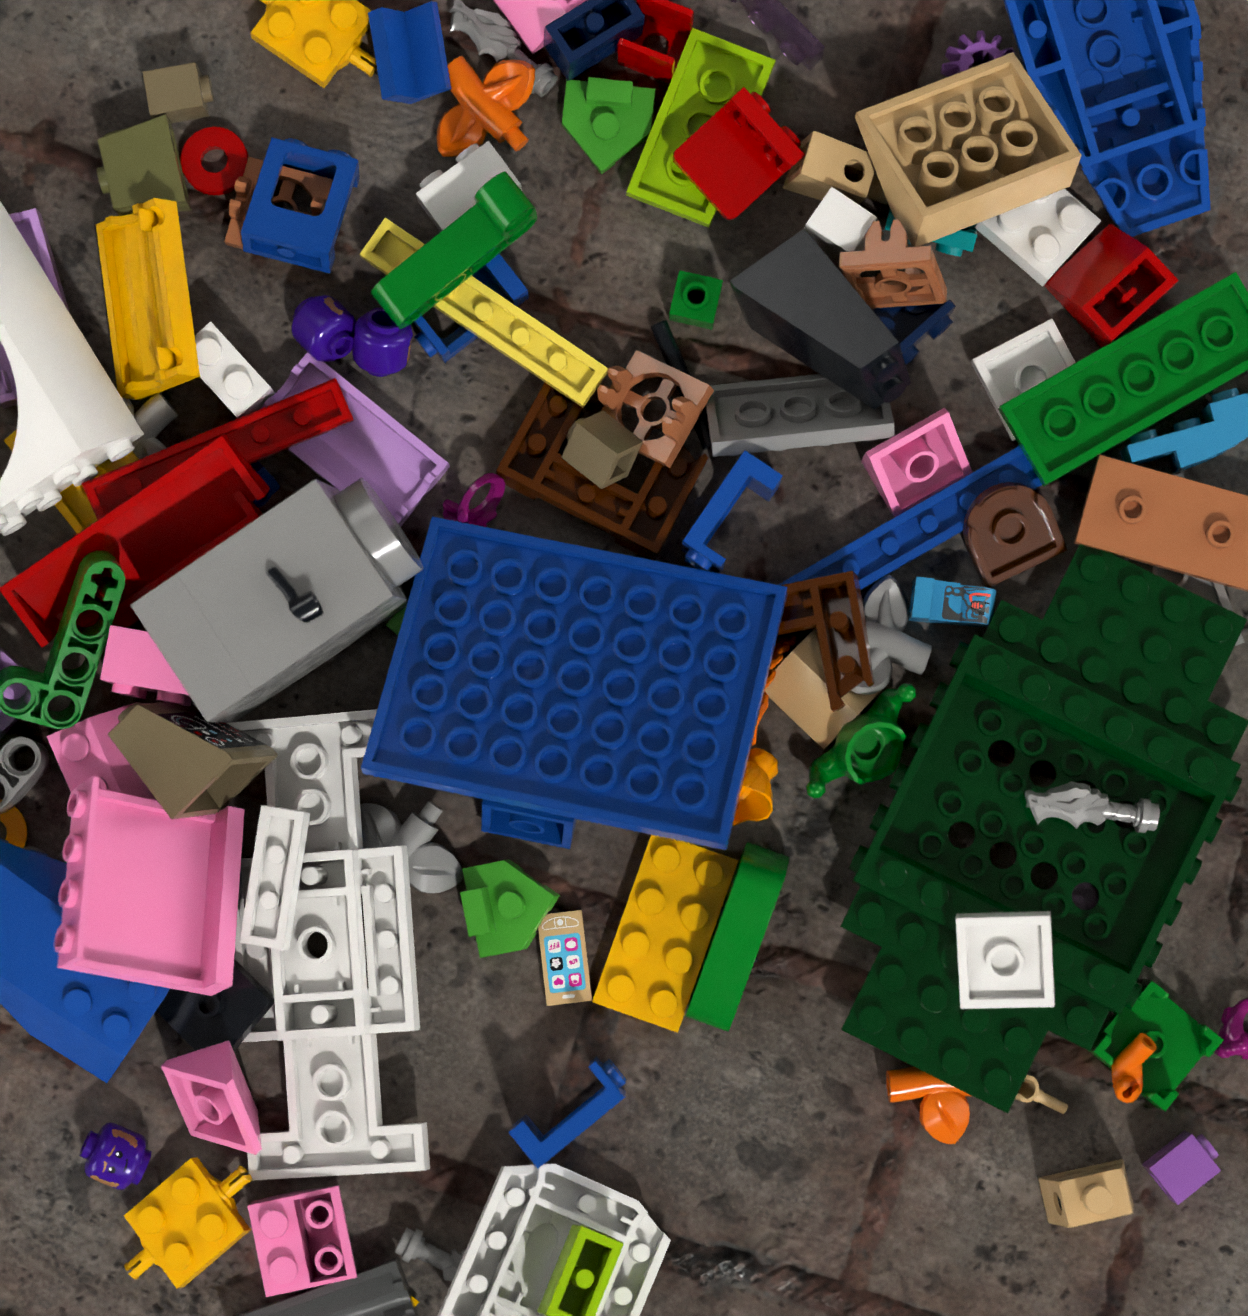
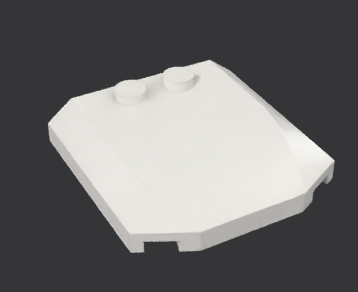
M543 1164L539 1169L535 1165L502 1166L438 1316H546L537 1312L572 1225L584 1226L624 1243L595 1316H640L671 1240L654 1223L647 1210L638 1200L560 1165Z

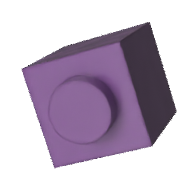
M1185 1130L1142 1164L1169 1200L1177 1205L1221 1171L1213 1161L1219 1154L1202 1134L1195 1138L1193 1134Z

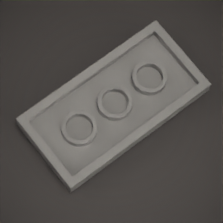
M821 374L711 385L714 392L705 406L713 457L737 456L742 454L744 450L749 453L783 451L792 448L875 441L895 436L890 402H884L876 409H872Z

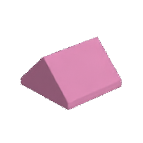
M946 408L937 411L865 452L861 460L894 518L973 473Z
M229 1040L168 1059L161 1065L191 1136L257 1155L262 1150L258 1109Z

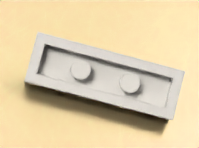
M261 805L239 943L278 950H289L310 812Z

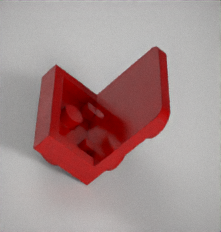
M745 87L737 92L719 111L679 146L672 156L674 163L727 220H733L738 217L777 179L805 156L799 149L801 142L795 133L787 126L783 125L780 127L769 115L771 109L767 102L754 91L749 93Z

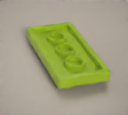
M692 28L627 188L626 196L710 228L717 209L674 163L673 153L743 87L749 93L754 91L762 97L776 60Z

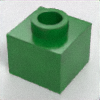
M679 270L670 307L669 320L712 330L723 280ZM692 290H698L703 292L705 299L699 304H693L688 300L687 295Z

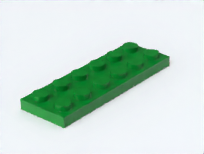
M1234 272L999 406L1000 414L1043 487L1248 371V291L1237 273Z

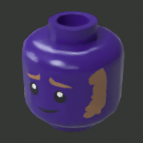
M328 295L315 296L305 299L298 305L294 311L291 330L295 340L313 359L330 362L345 357L353 349L354 326L357 320L336 298Z
M382 307L374 308L358 318L354 326L353 360L360 368L373 376L384 377L399 372L406 367L410 359L413 337L411 325L399 329Z
M109 1122L103 1125L98 1133L89 1131L79 1156L86 1159L84 1171L89 1178L115 1189L123 1190L131 1183L137 1185L140 1182L150 1161L152 1151L146 1149L147 1142L143 1135Z

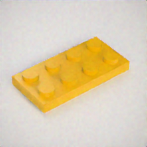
M651 835L592 1002L678 1033L738 860L688 842Z

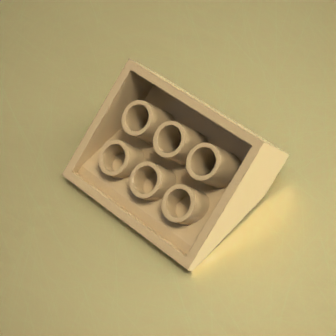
M1014 52L860 110L855 115L890 210L895 219L900 220L913 247L922 246L1070 187L1082 156Z

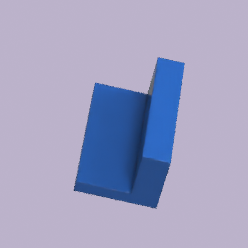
M431 1L405 12L383 7L368 12L382 100L413 104L451 90L437 2Z

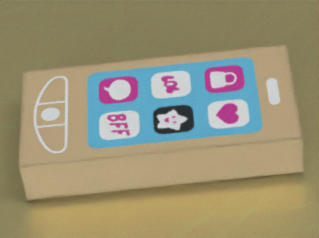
M582 910L546 914L538 927L547 1006L592 1001Z

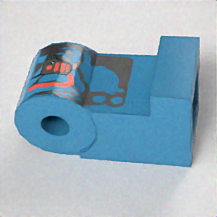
M916 576L912 582L908 621L988 627L994 615L997 590Z

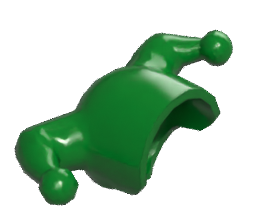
M902 683L897 689L884 690L867 713L859 715L854 720L843 725L837 734L834 747L810 764L809 783L806 785L807 794L813 799L821 798L826 792L825 785L842 776H846L850 780L862 785L865 782L883 779L896 770L901 759L903 741L906 739L905 733L897 724V717L903 702L910 703L916 697V689L912 684Z

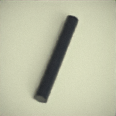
M667 320L651 326L650 328L666 364L690 375ZM677 385L676 388H677V390H678V392H679L680 397H682L683 394H682V392H681L679 386ZM704 407L694 425V429L703 450L711 448L706 409Z

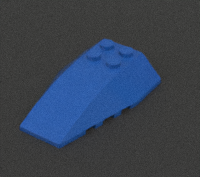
M1003 0L1024 69L1081 153L1079 166L1116 227L1133 237L1210 211L1207 149H1205L1204 140L1206 115L1202 102L1201 81H1204L1203 61H1200L1199 45L1201 22L1194 0Z
M0 838V1004L30 1035L105 1083H108L171 988L57 968L59 952L55 951L54 940L57 929L62 922L63 907L59 905V891L62 882L66 879L67 863L47 857L48 854L33 849L27 850L9 844L7 840Z

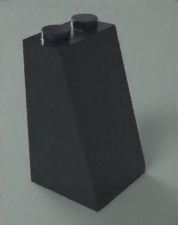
M805 228L730 280L745 321L752 330L872 409H876L884 402L889 403L896 400L902 395L906 387L911 384L898 340Z

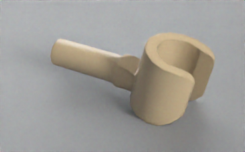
M1026 1075L1015 1100L1025 1103L1032 1101L1041 1103L1061 1114H1064L1068 1109L1067 1103L1039 1089L1037 1079L1030 1075Z

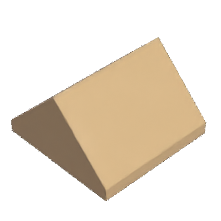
M816 628L775 669V678L764 691L823 750L837 737L843 725L854 720L879 693L862 695L850 691L841 698L846 706L839 711H831Z

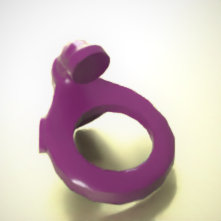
M492 472L484 474L468 487L459 504L445 499L442 504L444 519L487 527L486 523L498 516L495 510L505 492L504 479ZM491 483L486 498L477 507L469 510V503L475 492L484 484Z
M1248 997L1240 1000L1233 1007L1225 1008L1221 1019L1223 1026L1218 1033L1223 1042L1215 1050V1054L1221 1058L1238 1055L1242 1059H1248V1033L1243 1031V1020L1248 1013Z

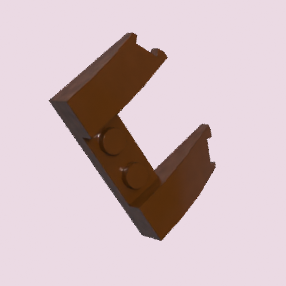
M544 383L496 469V474L500 475L504 479L505 485L533 500L539 497L616 537L615 543L646 559L655 561L706 465L708 456L704 453L695 460L683 444L670 468L655 461L638 494L617 483L601 489L562 459L560 454L567 442L568 430L579 419L584 408L547 383Z
M853 570L780 585L787 587V598L778 635L811 628L817 629L829 702L833 712L839 711L846 706L841 698L860 683L865 681L869 687L874 684L859 579Z

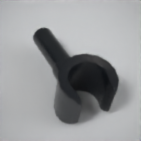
M276 567L271 568L266 573L285 596L291 613L300 621L308 623L323 615V609L312 591L298 596L296 590Z

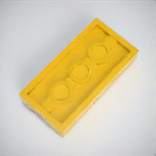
M152 198L144 203L132 205V214L108 216L104 221L96 224L117 391L125 399L142 400L200 377L177 201Z

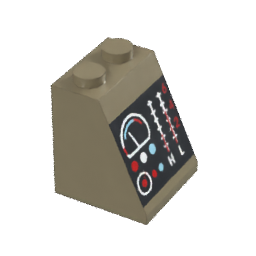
M164 701L149 704L138 702L130 705L119 715L118 720L120 722L108 733L109 737L171 820L216 814L229 804L278 756L272 747L225 722H206L199 709L193 705L184 706Z

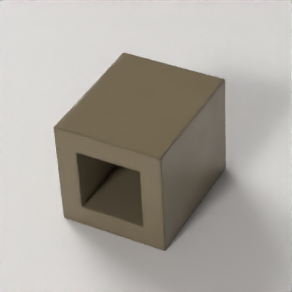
M196 62L142 72L149 113L152 119L166 114L171 123L209 117L207 102L214 101L212 83L209 74L202 76Z
M601 411L585 419L580 418L573 423L568 430L566 438L569 441L561 458L599 488L603 489L628 476L643 441L605 411Z

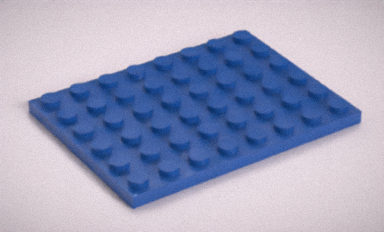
M432 516L420 557L424 569L416 574L361 765L363 774L727 850L787 598V587Z

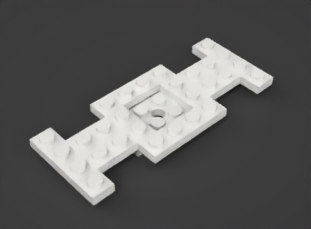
M377 709L227 723L272 747L278 754L265 768L267 805L310 812L289 950H278L239 943L253 858L241 859L234 959L274 997V1004L243 1042L283 1040L289 1131L260 1132L262 1150L257 1155L247 1153L248 1172L252 1177V1181L425 1171L430 1169L427 1122L383 1125L376 1033L420 1030L407 846L363 849L357 758H362L365 755ZM361 894H362V901H363V915H364V929H365L366 958H367V972H368V986H369V988H367V973H366V959H365V945H364V931H363V916H362ZM316 931L322 933L328 942L327 951L321 958L311 955L307 947L310 935Z

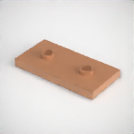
M1103 455L1097 457L1074 544L1085 545L1120 557L1248 592L1247 495Z

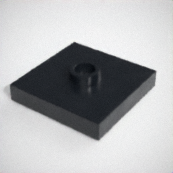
M234 959L231 987L213 996L170 989L156 1012L195 1051L228 1040L233 1051H235L274 1004V997Z

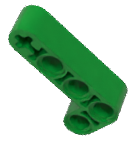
M501 172L486 182L475 194L476 204L387 274L371 290V295L399 329L407 327L420 318L535 224L538 218L535 206L507 172Z
M97 550L88 553L80 562L44 673L20 666H8L0 670V709L4 714L54 729H67L79 721L108 638L110 625L113 623L125 587L124 572L112 554ZM104 568H107L111 577H103L97 589L93 573L101 574ZM97 590L102 600L99 597L95 596ZM85 610H95L99 612V618L92 626L81 627L76 624L79 614ZM74 652L85 655L83 664L78 668L66 669L62 667V662L67 655ZM21 683L27 686V690L21 698L13 700L3 696L5 689L11 684ZM64 695L71 698L69 706L62 711L57 712L48 709L49 702L56 696Z
M746 842L685 1017L729 1032L780 894L788 868L789 856Z

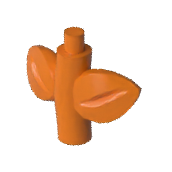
M459 56L448 64L451 83L450 91L459 103L446 111L438 124L437 147L442 157H456L467 147L475 143L480 146L484 142L487 132L498 143L507 141L515 151L523 148L529 139L519 129L522 121L512 111L519 109L531 95L535 80V68L533 65L522 60H502L491 67L485 74L482 82L463 56Z
M916 1067L886 1071V1088L889 1103L923 1097L920 1102L919 1119L923 1128L934 1139L945 1144H955L962 1137L969 1124L970 1107L966 1096L970 1097L971 1095Z

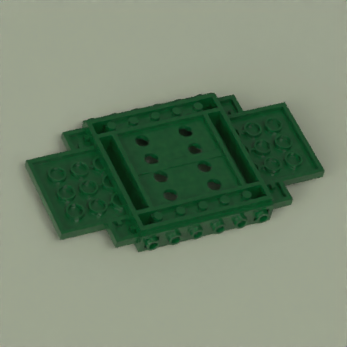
M1080 544L1043 619L1001 600L983 637L974 634L969 644L960 641L949 663V666L955 668L956 671L949 685L940 682L929 704L930 707L936 709V712L929 726L920 722L909 744V747L915 749L916 752L909 766L900 763L889 785V788L895 790L896 793L889 807L880 803L869 825V829L876 832L869 848L860 844L848 868L856 873L852 883L858 885L859 889L840 927L881 948L841 1028L842 1031L1008 1113L1048 1031L1090 1051L1109 1011L1121 1014L1124 1007L1132 1009L1143 986L1136 981L1144 965L1149 968L1153 966L1162 948L1163 943L1157 941L1164 924L1171 927L1182 907L1183 902L1178 900L1177 896L1184 883L1188 885L1193 883L1201 868L1203 861L1196 857L1203 843L1211 844L1219 831L1222 819L1216 816L1223 801L1232 802L1242 782V778L1236 776L1241 764L1231 759L1247 728L1248 720L1208 700L1245 626L1246 618L1110 552ZM996 741H1006L1014 749V760L1006 767L994 765L988 757L989 747ZM1037 761H1046L1055 769V780L1048 787L1036 786L1029 777L1030 768ZM1071 781L1075 783L1086 781L1091 783L1101 793L1107 794L1111 802L1127 801L1134 805L1136 802L1138 803L1140 798L1150 799L1151 803L1159 804V822L1155 831L1147 830L1146 833L1136 832L1134 826L1129 828L1119 827L1113 820L1108 819L1098 826L1092 822H1084L1077 829L1068 821L1057 817L1045 818L1037 824L1031 809L1026 807L1025 792L1031 790L1037 793H1045L1048 789ZM956 822H966L974 830V841L967 848H957L949 841L948 831ZM1006 842L1014 848L1016 859L1011 867L1000 869L991 863L989 852L994 844ZM1038 863H1049L1056 870L1057 880L1049 889L1037 888L1031 881V870ZM1080 883H1089L1098 892V901L1089 910L1080 909L1073 903V889ZM1051 911L1055 1006L960 1009L956 915L962 913Z

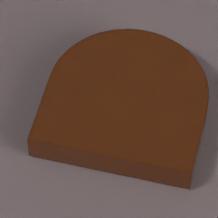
M1006 482L991 486L975 498L966 513L963 526L964 540L980 581L986 588H990L1067 551L1050 505L1038 492L1024 484Z

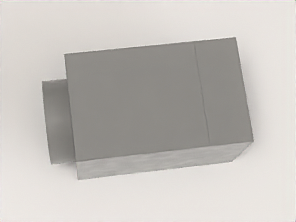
M363 478L358 479L341 492L337 488L314 479L130 606L206 722L232 723L239 721L406 608L410 595L402 584L422 571L424 567L415 549L391 512ZM276 567L296 590L298 596L312 591L323 609V615L308 623L300 621L291 613L285 596L266 573L271 568Z

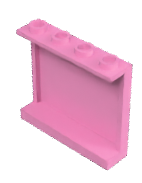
M93 776L76 787L71 792L67 803V814L71 817L70 834L67 836L63 847V859L67 861L66 879L62 882L59 891V905L63 907L62 922L57 929L54 940L55 951L59 952L57 968L213 996L231 987L233 982L245 809L227 806L216 814L171 820L157 800L98 788V777Z

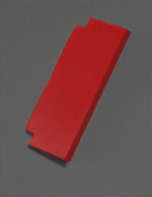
M222 434L0 586V592L41 648H43L57 634L79 564L83 557L93 551H106L116 558L125 575V587L112 625L127 628L139 620L130 606L132 603L262 516V512L252 501L255 499L259 501L265 497L270 487L226 435ZM104 568L101 574L93 573L97 589L103 577H111L107 568ZM97 590L95 596L99 597L102 600ZM95 610L83 611L77 617L76 624L81 627L92 626L98 620L99 612Z

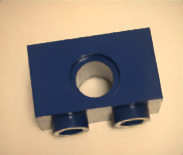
M587 0L545 26L543 45L567 81H570L616 52L620 38L632 42L642 36L645 15L634 0Z

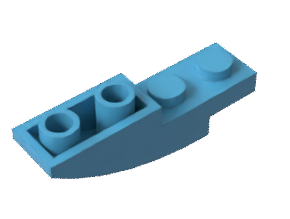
M1233 388L1212 395L1213 403H1209L1201 410L1205 424H1201L1200 418L1197 417L1174 424L1175 432L1158 436L1156 430H1149L1130 437L1131 444L1125 446L1120 451L1122 460L1140 465L1169 457L1174 474L1198 466L1223 454L1248 437V393L1239 395L1238 388Z

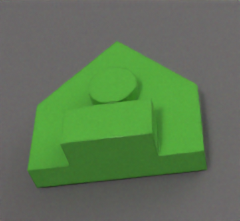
M588 77V81L566 80L562 127L573 141L575 140L601 175L614 166L620 158L635 146H639L648 139L652 128L655 88L633 86L632 81Z
M510 859L463 868L467 891L460 892L468 936H476L480 958L527 949L537 934L536 930L548 911L552 910L560 895L524 872L523 868Z

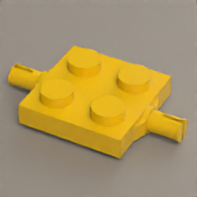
M260 0L267 7L263 17L250 32L251 38L321 87L325 88L336 72L349 63H352L368 74L369 77L375 74V70L377 71L376 59L360 48L363 36L370 28L368 12L372 10L359 1Z
M198 1157L190 1158L128 1211L124 1217L139 1236L143 1247L141 1252L124 1264L126 1271L132 1270L128 1274L132 1278L138 1279L141 1274L155 1263L163 1269L176 1289L183 1288L245 1236L251 1229L239 1214L233 1196L252 1181L250 1174L245 1175L248 1171L243 1166H239L221 1182L208 1172Z

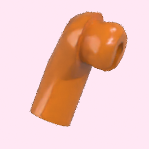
M1140 1033L1113 1060L1112 1082L1114 1093L1118 1100L1123 1103H1132L1138 1099L1143 1090L1142 1063L1157 1049L1155 1042L1144 1033Z

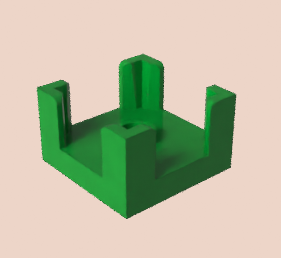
M1143 979L1140 982L1143 985L1141 992L1132 1009L1124 1007L1121 1014H1114L1099 1032L1089 1052L1112 1070L1113 1060L1140 1033L1148 1035L1155 1042L1157 1049L1142 1063L1143 1090L1141 1095L1156 1108L1166 1111L1179 1095L1175 1090L1202 1056L1209 1058L1223 1042V1039L1208 1026L1198 1023L1169 999V994L1154 981Z

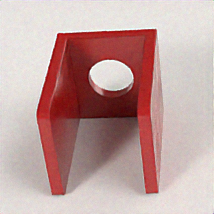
M636 0V4L645 15L643 34L632 42L623 38L619 39L617 44L618 64L670 84L693 28L694 11L668 0ZM659 35L667 41L669 49L665 55L642 46L643 42L649 36Z

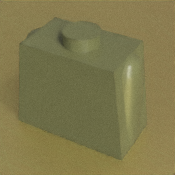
M166 114L129 128L108 132L98 139L103 166L97 167L98 180L103 194L110 193L113 209L118 216L132 214V205L144 203L152 198L177 201L178 212L192 210L184 173L181 168L173 125Z

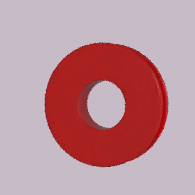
M206 127L191 135L184 144L181 152V168L188 182L196 190L208 195H223L235 190V182L240 176L243 177L249 156L242 140L235 133L222 127ZM211 150H221L227 155L225 168L216 173L205 170L203 168L205 154Z

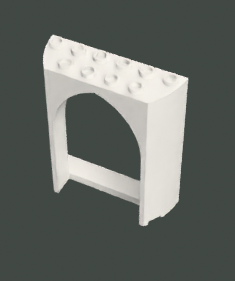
M0 201V342L11 364L18 398L17 434L10 460L0 479V534L2 533L3 536H6L22 528L27 523L24 517L35 509L43 511L58 503L63 498L60 492L70 485L74 484L77 487L93 479L98 474L96 467L106 460L110 459L111 462H114L128 455L135 448L132 442L143 436L144 433Z

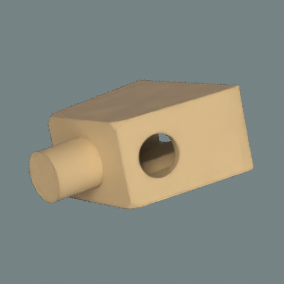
M813 131L801 141L799 149L805 156L788 170L783 189L822 201L829 189L833 187L858 205L866 198L885 205L888 204L867 151Z
M1123 1159L1038 1177L1047 1220L1050 1224L1069 1228L1133 1213L1134 1203ZM1058 1197L1060 1199L1062 1210L1059 1206Z

